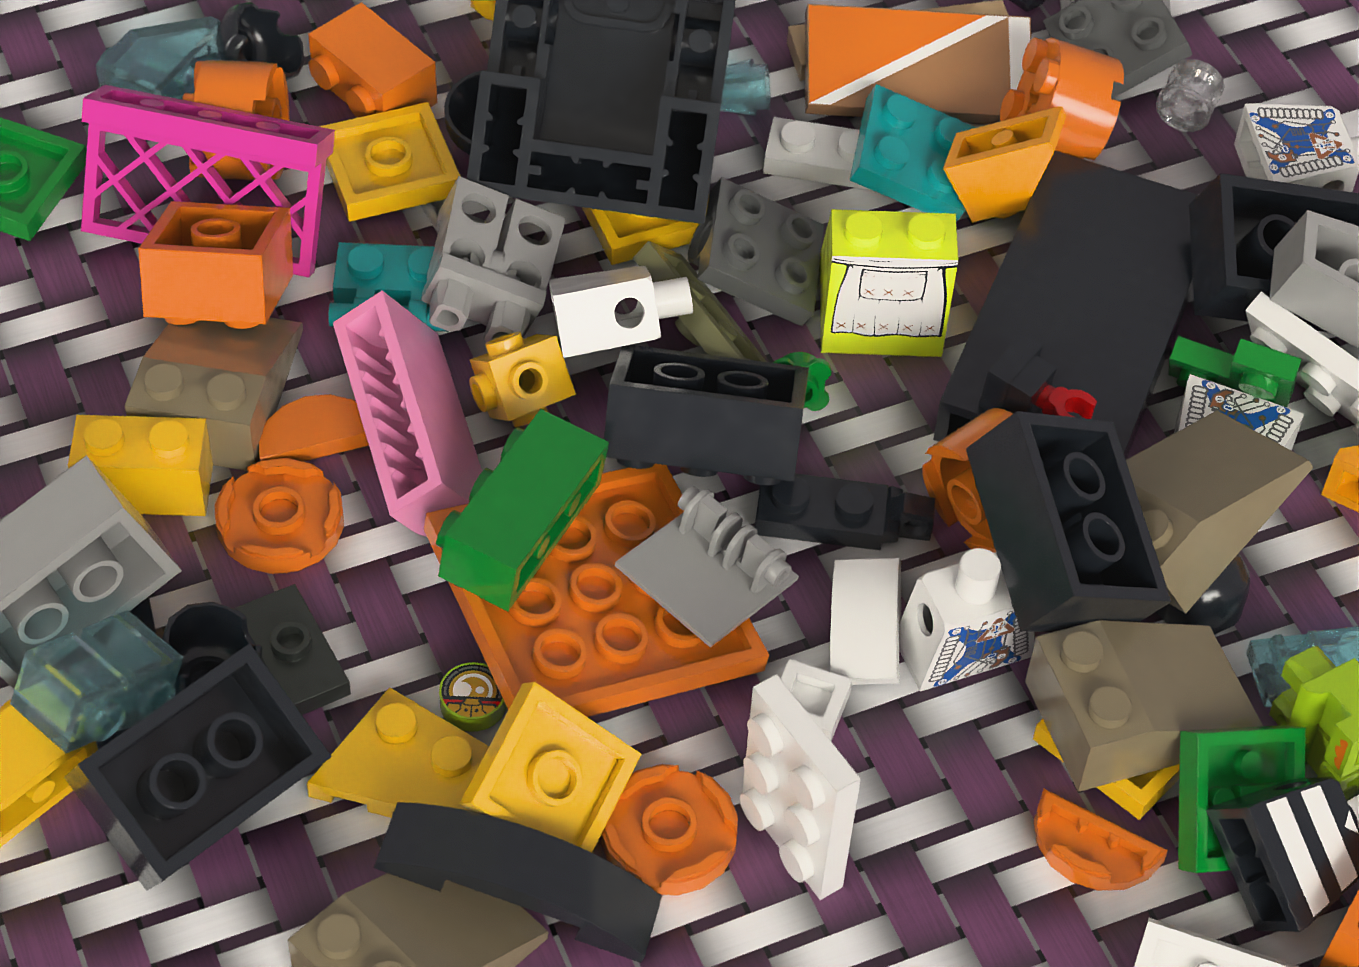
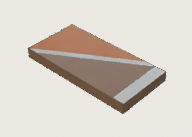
M807 4L805 11V114L863 117L866 98L877 84L965 123L993 124L1001 122L1000 109L1003 99L1010 89L1017 90L1024 71L1022 69V59L1025 49L1031 41V17Z

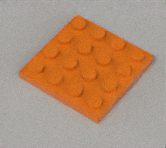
M654 464V466L645 469L628 467L602 473L601 482L596 491L509 611L448 582L508 710L522 683L536 682L586 717L765 670L769 654L750 618L710 648L615 567L617 560L684 512L678 507V501L682 493L667 465ZM468 504L426 513L423 530L439 564L442 548L436 545L438 533L445 519L453 510L462 513Z

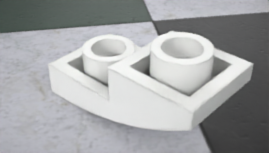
M900 558L835 560L831 604L830 672L851 678L852 685L899 684Z

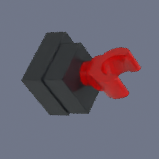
M1023 332L988 370L978 404L985 410L1000 408L1011 413L1016 411L1036 413L1041 408L1043 414L1074 417L1068 412H1075L1085 419L1092 418L1097 403L1096 399L1082 390L1053 387L1052 382L1057 368L1040 358L1043 345Z

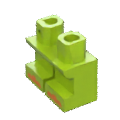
M1312 646L1290 657L1285 662L1281 676L1291 688L1282 692L1273 701L1269 715L1278 725L1306 727L1305 762L1311 766L1318 775L1317 777H1333L1339 782L1342 791L1350 786H1359V662L1356 658H1353L1336 667L1318 646Z

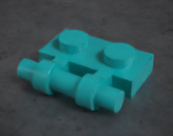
M339 242L333 281L334 302H330L329 326L334 327V321L380 291H384L434 331L449 332L430 324V304L421 301L435 246Z

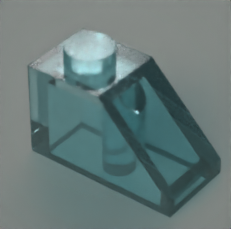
M209 16L130 29L113 47L105 50L96 63L99 87L110 85L181 100L185 93H195L194 68L196 62L221 60L216 44L220 20Z

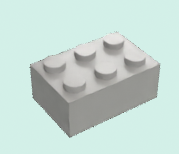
M87 455L68 470L59 474L50 484L0 520V677L20 695L182 571L146 519Z

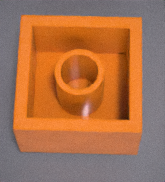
M171 201L138 248L143 316L164 318L167 323L173 325H188L201 320L225 322L231 328L247 329L259 324H266L293 277L290 208Z

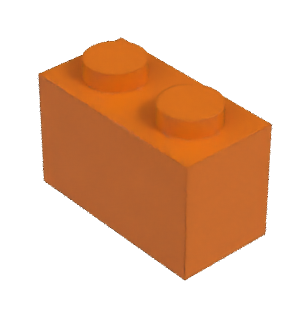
M362 2L308 33L311 57L309 70L313 79L322 89H330L342 99L357 118L428 102L430 107L437 104L436 62Z

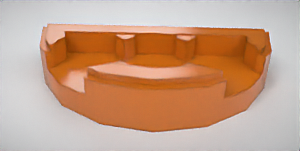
M326 394L305 396L283 405L265 423L259 441L260 461L280 458L308 461L369 446L356 401Z
M1043 788L1034 819L1037 846L1050 866L1072 883L1097 891L1126 890L1149 880L1164 863L1168 850Z

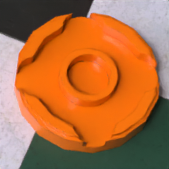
M290 458L262 460L248 466V473L241 475L237 480L233 476L223 485L215 503L218 539L227 554L246 568L270 574L297 572L320 562L337 545L344 528L341 492L334 483L333 485L330 480L326 479L323 471L315 465Z
M660 764L637 770L631 774L601 834L600 842L607 861L630 873L658 894L678 896L703 889L724 873L736 850L738 815L730 795L711 776L696 770V775L687 771H679V765Z

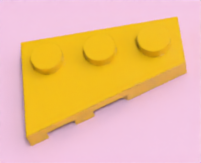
M389 687L331 754L332 757L325 761L307 782L308 796L331 803L334 797L366 804L368 812L390 818L393 816L397 802L431 804L469 811L459 803L489 746Z

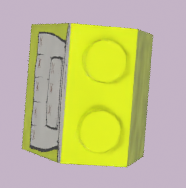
M831 209L819 264L821 353L942 357L958 266L956 214Z

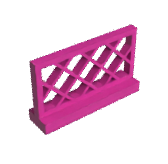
M104 85L83 98L81 122L89 123L81 223L82 232L142 244L158 221L151 210L170 196L177 202H192L182 190V187L202 173L223 200L222 204L242 205L239 199L260 185L276 207L290 208L291 227L301 239L300 258L293 257V275L309 278L315 273L326 160L333 153L335 130L110 85ZM106 132L124 135L140 157L120 171L105 152ZM145 140L155 141L159 143L150 148V146L147 144ZM167 144L182 147L198 167L178 183L155 154ZM202 151L215 153L216 155L208 160ZM224 156L240 158L255 178V180L236 194L233 193L213 166ZM143 162L146 163L166 190L148 205L143 202L124 177ZM260 163L274 166L266 171ZM283 167L308 172L306 196L293 206L271 178L272 175ZM103 172L109 178L104 184H102ZM112 185L116 187L135 212L125 222L100 218L101 193ZM305 206L303 220L297 211ZM140 219L145 227L134 225L133 223Z

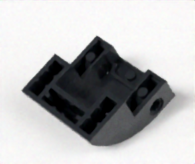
M496 0L487 71L481 70L467 180L509 195L512 198L705 224L736 0Z

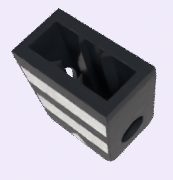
M1333 777L1297 778L1225 801L1206 810L1256 931L1301 932L1359 880V786L1357 785L1350 786L1342 791L1339 782Z

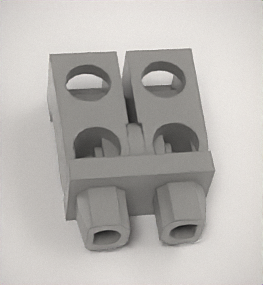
M458 176L438 214L435 228L438 230L437 239L428 268L427 283L424 286L421 297L422 302L430 304V324L452 332L461 330L466 320L470 319L487 326L484 335L486 342L513 332H521L522 338H524L544 306L546 289L566 218L519 199H515L504 218L509 195ZM465 201L479 202L490 213L486 220H482L464 213L462 203ZM526 222L536 224L546 234L541 242L521 235L519 224Z

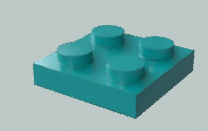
M876 84L866 98L849 180L925 213L956 214L957 222L965 212V208L943 167L956 133L976 127Z

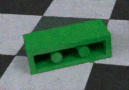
M542 409L539 410L525 430L519 427L515 428L504 445L500 463L494 471L485 468L478 476L472 487L469 503L462 513L453 510L445 519L436 540V545L442 548L438 577L509 611L600 485L609 442Z

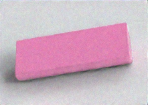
M380 291L334 321L333 326L389 515L413 532L427 537L423 530L426 513L468 504L472 487L482 469L438 333L384 291Z

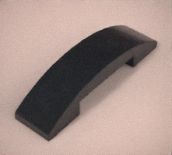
M397 802L374 865L375 869L440 892L445 881L448 880L578 927L575 940L642 963L645 958L662 899L660 894L630 873L567 841L493 816L431 804Z

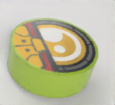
M470 662L458 665L448 671L440 683L439 700L441 713L446 721L459 729L470 732L482 731L494 726L503 717L506 704L486 664Z

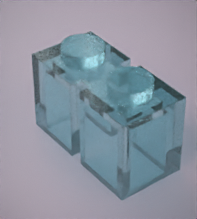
M126 610L84 627L80 638L72 632L27 650L10 705L61 750L69 753L95 740H106L119 727L125 728L142 720L175 696L174 684L184 657L131 612Z

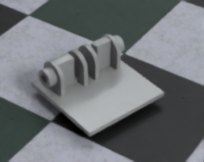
M692 486L683 493L678 501V507L684 512L617 560L615 567L711 648L794 584L799 576L791 570L792 567L785 561L787 555L783 550L773 548L757 534V529L751 524L741 528L743 517L735 512L726 516L727 509L714 499V493L709 489L700 491L695 486Z

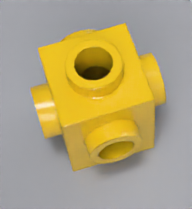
M521 332L509 333L485 343L488 353L470 359L475 376L470 377L469 384L477 406L482 412L487 411L490 418L512 421L514 427L529 424L540 409L548 412L546 406L576 395L555 335L534 334L523 339Z

